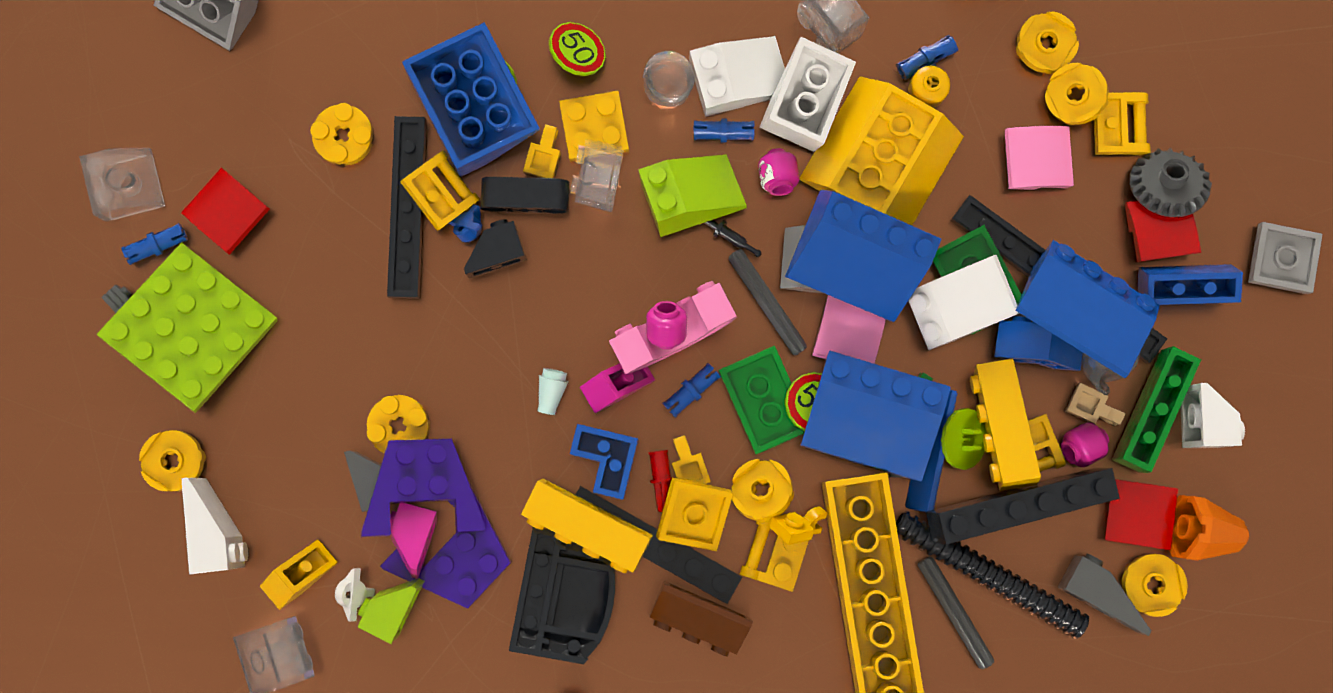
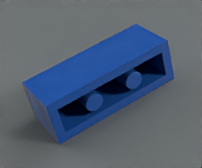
M1231 264L1139 267L1138 292L1149 295L1159 305L1241 302L1243 272Z

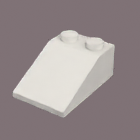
M775 36L717 43L691 50L689 54V63L705 117L771 100L785 70Z
M800 37L772 95L759 128L808 150L816 151L826 141L856 62Z
M997 255L988 257L916 288L908 300L928 350L948 344L1019 314V312L1015 311L1017 303Z
M181 478L189 574L245 567L244 561L248 560L247 544L243 542L241 533L206 478Z

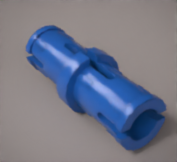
M947 35L928 47L922 46L918 49L917 53L896 64L897 70L902 79L904 78L906 81L919 69L925 66H936L937 62L958 52L957 44L952 36Z
M721 118V121L694 120V140L714 139L720 140L721 143H727V140H754L755 124L754 121H727V118Z
M177 223L156 234L150 232L146 234V238L128 246H123L121 249L124 257H128L127 262L129 265H132L151 255H162L163 250L181 242H186L188 238L185 231H182V225Z
M709 363L689 381H683L681 383L683 386L662 403L666 409H669L678 402L669 411L675 418L692 401H698L702 398L700 394L717 379L721 378L718 372L714 371L705 379V376L714 369Z

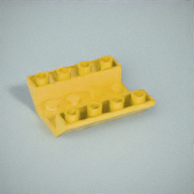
M859 76L834 118L825 143L814 152L801 174L800 180L818 191H834L909 225H913L964 136L943 113L891 83Z

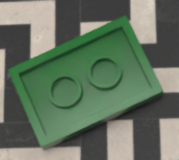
M985 225L937 249L933 262L941 277L997 255L1018 305L1022 294Z
M775 346L718 370L755 455L804 434L803 430L793 424L786 411L785 398L791 381Z

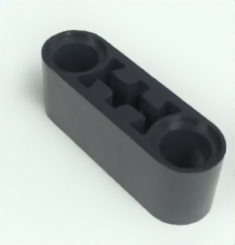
M483 177L481 181L480 209L489 212L568 213L570 182L555 178Z

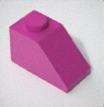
M619 363L600 372L580 386V389L594 413H597L655 381V378L648 366L625 374Z
M401 502L397 512L392 511L390 514L391 538L411 577L418 579L437 525L436 511Z

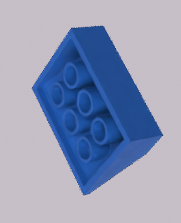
M485 22L402 61L405 71L460 177L490 163L540 130Z
M820 190L785 277L895 322L929 270L942 239L839 193Z
M1053 240L1033 266L1015 311L1118 375L1126 378L1156 321L1160 305L1149 295L1141 294L1129 287L1123 279L1113 277L1103 271L1097 263L1090 260L1087 261L1077 255L1068 245L1059 244Z
M829 350L800 446L922 482L951 387Z

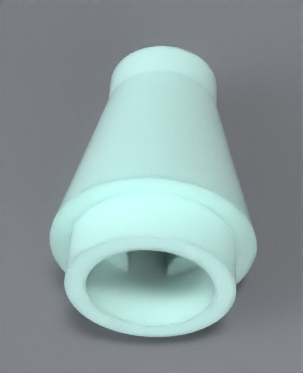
M543 368L542 375H539L538 412L550 415L556 414L558 404L569 382L566 380V372Z

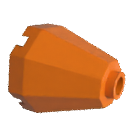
M1179 495L1177 498L1172 547L1169 550L1172 557L1202 560L1240 552L1247 544L1249 531L1242 519L1206 498Z

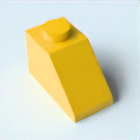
M317 539L274 569L260 587L276 607L281 610L303 594L338 562Z

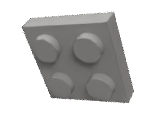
M1266 222L1259 223L1248 283L1303 294L1313 293L1323 234Z

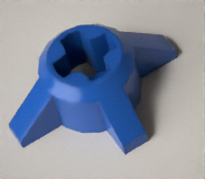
M474 204L468 212L462 213L449 222L454 227V234L462 242L475 240L482 231L481 212L478 205Z

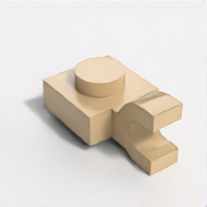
M1082 383L1077 385L1065 412L1084 421L1096 424L1098 418H1101L1113 426L1121 425L1126 414L1105 405L1109 397L1108 395Z

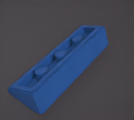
M950 390L922 482L910 479L905 507L925 513L934 510L944 462L941 445L942 431L948 417L954 412L957 391Z

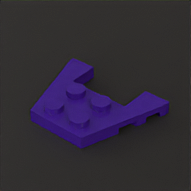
M452 438L388 441L361 530V537L390 536V503L454 500L456 533L483 532L486 530Z
M473 490L472 492L486 530L483 532L455 533L425 566H422L418 579L420 578L425 581L422 588L467 609L512 563ZM447 500L455 507L454 500ZM397 549L380 566L383 570L407 581L415 580V578L411 577Z

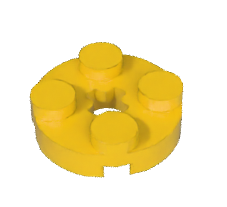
M1058 12L1033 15L1019 30L1016 53L1029 68L1037 72L1053 74L1062 66L1069 64L1075 57L1079 47V39L1077 41L1075 33L1076 28L1069 18ZM1051 36L1053 38L1051 43L1055 47L1053 49L1050 47L1044 48L1040 38L1045 39Z
M1070 63L1062 66L1052 75L1045 93V100L1049 110L1057 119L1067 125H1080L1094 120L1106 108L1109 90L1104 76L1097 68L1082 65V63ZM1076 86L1079 90L1085 89V93L1079 101L1069 99V96L1072 95L1071 89Z
M340 103L326 108L318 115L310 129L316 151L329 163L339 165L356 164L368 155L372 147L371 142L374 134L370 120L361 110L347 103ZM339 129H350L347 134L349 139L346 142L342 139L336 141L335 137L338 135L337 131Z
M404 395L382 398L371 409L367 419V437L382 453H385L389 440L427 439L430 431V423L423 406L415 399ZM399 417H402L406 430L398 431L396 435L393 433V427L390 424L392 420L397 421Z
M178 430L154 434L144 443L139 455L142 468L141 473L144 480L151 487L160 491H182L181 478H199L206 460L205 452L201 449L199 442L190 434ZM176 453L179 463L177 467L172 466L168 469L166 467L168 461L165 457L167 454L173 456Z
M751 460L743 464L734 474L732 480V501L742 515L758 523H765L771 520L772 517L784 513L794 498L792 480L787 470L776 461ZM758 484L762 486L770 485L765 496L755 495Z
M1144 554L1135 558L1124 568L1122 589L1135 608L1145 615L1153 617L1169 615L1177 609V606L1187 594L1188 584L1183 569L1167 556ZM1153 576L1155 580L1162 583V586L1157 588V593L1153 594L1151 589L1147 588V583L1150 582V578Z

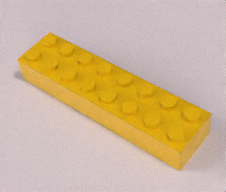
M888 473L821 482L825 508L828 513L827 521L855 693H924Z

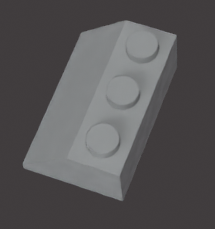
M258 0L154 1L155 7L227 50H231L254 16Z

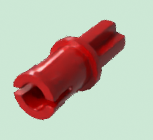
M668 450L648 452L653 477L650 483L654 484L658 512H663L672 480Z

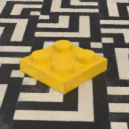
M619 91L559 101L570 162L629 152Z
M672 477L656 533L657 539L717 551L733 492L726 488Z

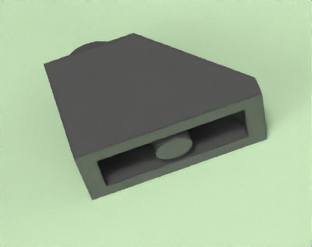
M349 450L344 452L361 510L362 512H367L381 464L356 451Z

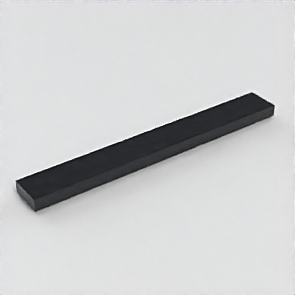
M971 195L966 198L950 220L967 233L985 225L1002 259L1028 278L1033 266L1045 252L1044 248ZM1152 328L1138 358L1146 364L1151 363L1167 341V338Z

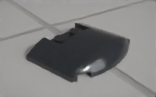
M533 527L509 652L584 665L588 660L587 657L600 644L611 618L615 598V569L610 566L611 561L600 556L599 559L585 554L582 551L583 547L572 541L571 544H566L554 537L555 532L549 529L540 530Z

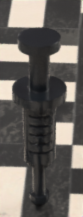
M714 220L704 222V224L715 230L713 237L718 238L720 236L739 249L745 248L755 254L754 256H761L762 253L759 249L757 250L747 244L746 238L726 226L727 221L723 220L720 224Z

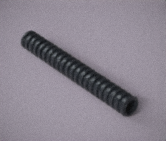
M909 511L903 512L896 522L897 533L902 536V540H910V545L915 546L917 544L919 550H927L929 556L936 555L935 559L938 561L943 559L945 565L951 564L952 569L955 571L960 569L962 575L969 574L971 580L977 579L978 584H986L988 590L995 589V594H1003V598L1006 600L1012 599L1011 602L1014 605L1019 603L1021 609H1029L1028 612L1032 615L1036 613L1037 618L1040 620L1045 618L1047 624L1053 623L1056 629L1062 628L1063 633H1071L1073 639L1080 638L1089 625L1088 614L1084 613L1081 615L1079 609L1073 610L1069 603L1064 605L1063 600L1060 598L1055 600L1053 594L1047 595L1046 590H1038L1036 584L1029 585V580H1021V576L1018 574L1012 575V571L1010 569L1005 571L1001 564L996 566L994 560H986L987 557L984 554L979 556L978 551L975 549L970 551V547L968 545L962 546L961 541L947 545L934 543L927 522L925 520L922 522L918 521L919 517L916 515L911 517Z

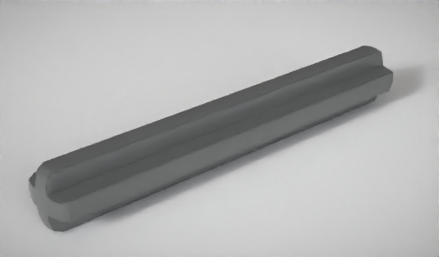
M739 249L729 256L730 263L791 353L798 355L807 348V344L744 251Z
M930 556L924 558L918 563L919 569L980 669L988 668L994 663L993 656L934 558Z

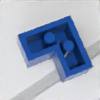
M1013 316L1012 321L999 322L994 357L1003 360L1013 359L1015 363L1039 364L1051 369L1081 370L1083 352L1035 322H1031L1027 317Z
M577 424L570 455L600 462L593 493L624 500L638 445V438Z

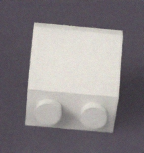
M1208 383L1190 385L1180 407L1182 448L1242 446L1245 426L1241 421L1240 413Z

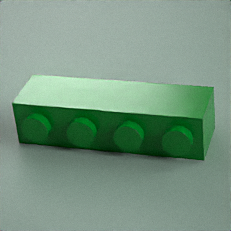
M1174 346L1160 351L1114 453L1113 461L1138 473L1152 472L1202 359Z

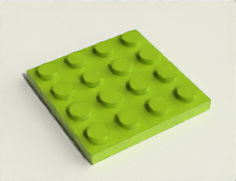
M181 242L96 335L196 413L275 325L278 319Z

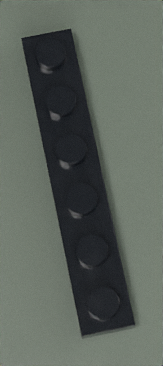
M395 116L388 298L420 299L423 212L400 181L425 163L427 125L425 117Z
M582 486L579 487L576 493L577 496L653 535L643 555L644 558L726 604L729 603L742 576L689 546L658 540L656 537L658 529Z

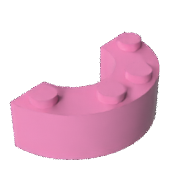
M713 281L707 282L696 289L698 294L684 298L676 303L687 315V337L683 343L672 349L665 350L653 345L647 338L646 323L634 328L631 324H628L614 332L616 337L609 340L625 374L657 363L701 341L735 320L737 316L721 284H715Z

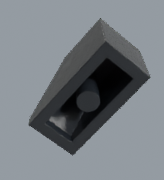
M507 219L498 220L490 224L491 228L483 231L464 267L465 274L469 279L527 260L514 221L508 222Z

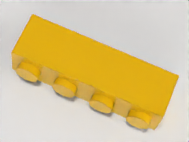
M1007 359L977 364L973 376H970L972 393H978L980 404L976 405L979 423L985 424L987 434H983L984 448L986 453L991 452L993 464L989 465L991 479L993 483L998 482L999 491L1035 486L1041 479V474L1014 360Z
M544 478L537 481L521 513L522 516L528 518L526 522L529 525L543 530L544 527L555 532L554 537L566 544H571L572 541L583 547L582 551L585 554L599 559L600 556L611 561L610 566L622 573H627L628 570L634 572L637 569L653 537L651 533Z

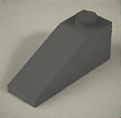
M1088 553L1085 557L1074 555L1057 588L1133 631L1149 636L1151 629L1112 573L1102 567L1104 562Z

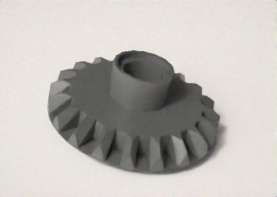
M1171 147L1167 151H1162L1158 148L1155 152L1138 158L1130 174L1131 190L1139 203L1148 210L1167 217L1187 216L1201 209L1210 196L1212 182L1209 181L1210 173L1204 170V163H1197L1195 155L1188 157L1184 155L1183 150L1177 153L1173 152Z

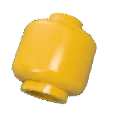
M925 66L913 75L908 86V93L935 108L949 94L950 79L941 68Z

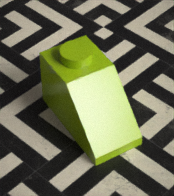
M420 578L379 591L372 599L366 598L358 612V615L362 617L358 628L392 644L400 635L425 581Z

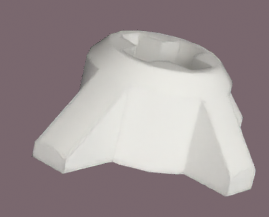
M353 568L346 578L339 582L335 590V599L337 603L342 605L349 622L356 621L357 608L363 604L367 597H374L375 589L366 588L360 582L361 568Z

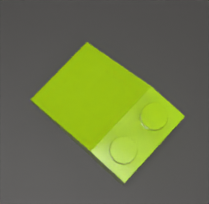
M727 154L670 159L638 169L641 185L660 237L747 208Z

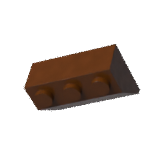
M666 581L663 582L650 613V618L655 620L654 626L668 632L671 631L672 627L683 632L682 638L699 644L700 640L712 644V651L728 657L729 652L737 655L753 624L750 617Z

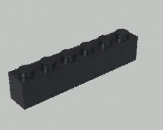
M1092 468L1038 482L1035 486L1011 489L927 511L926 515L933 542L947 545L1120 499L1113 468Z

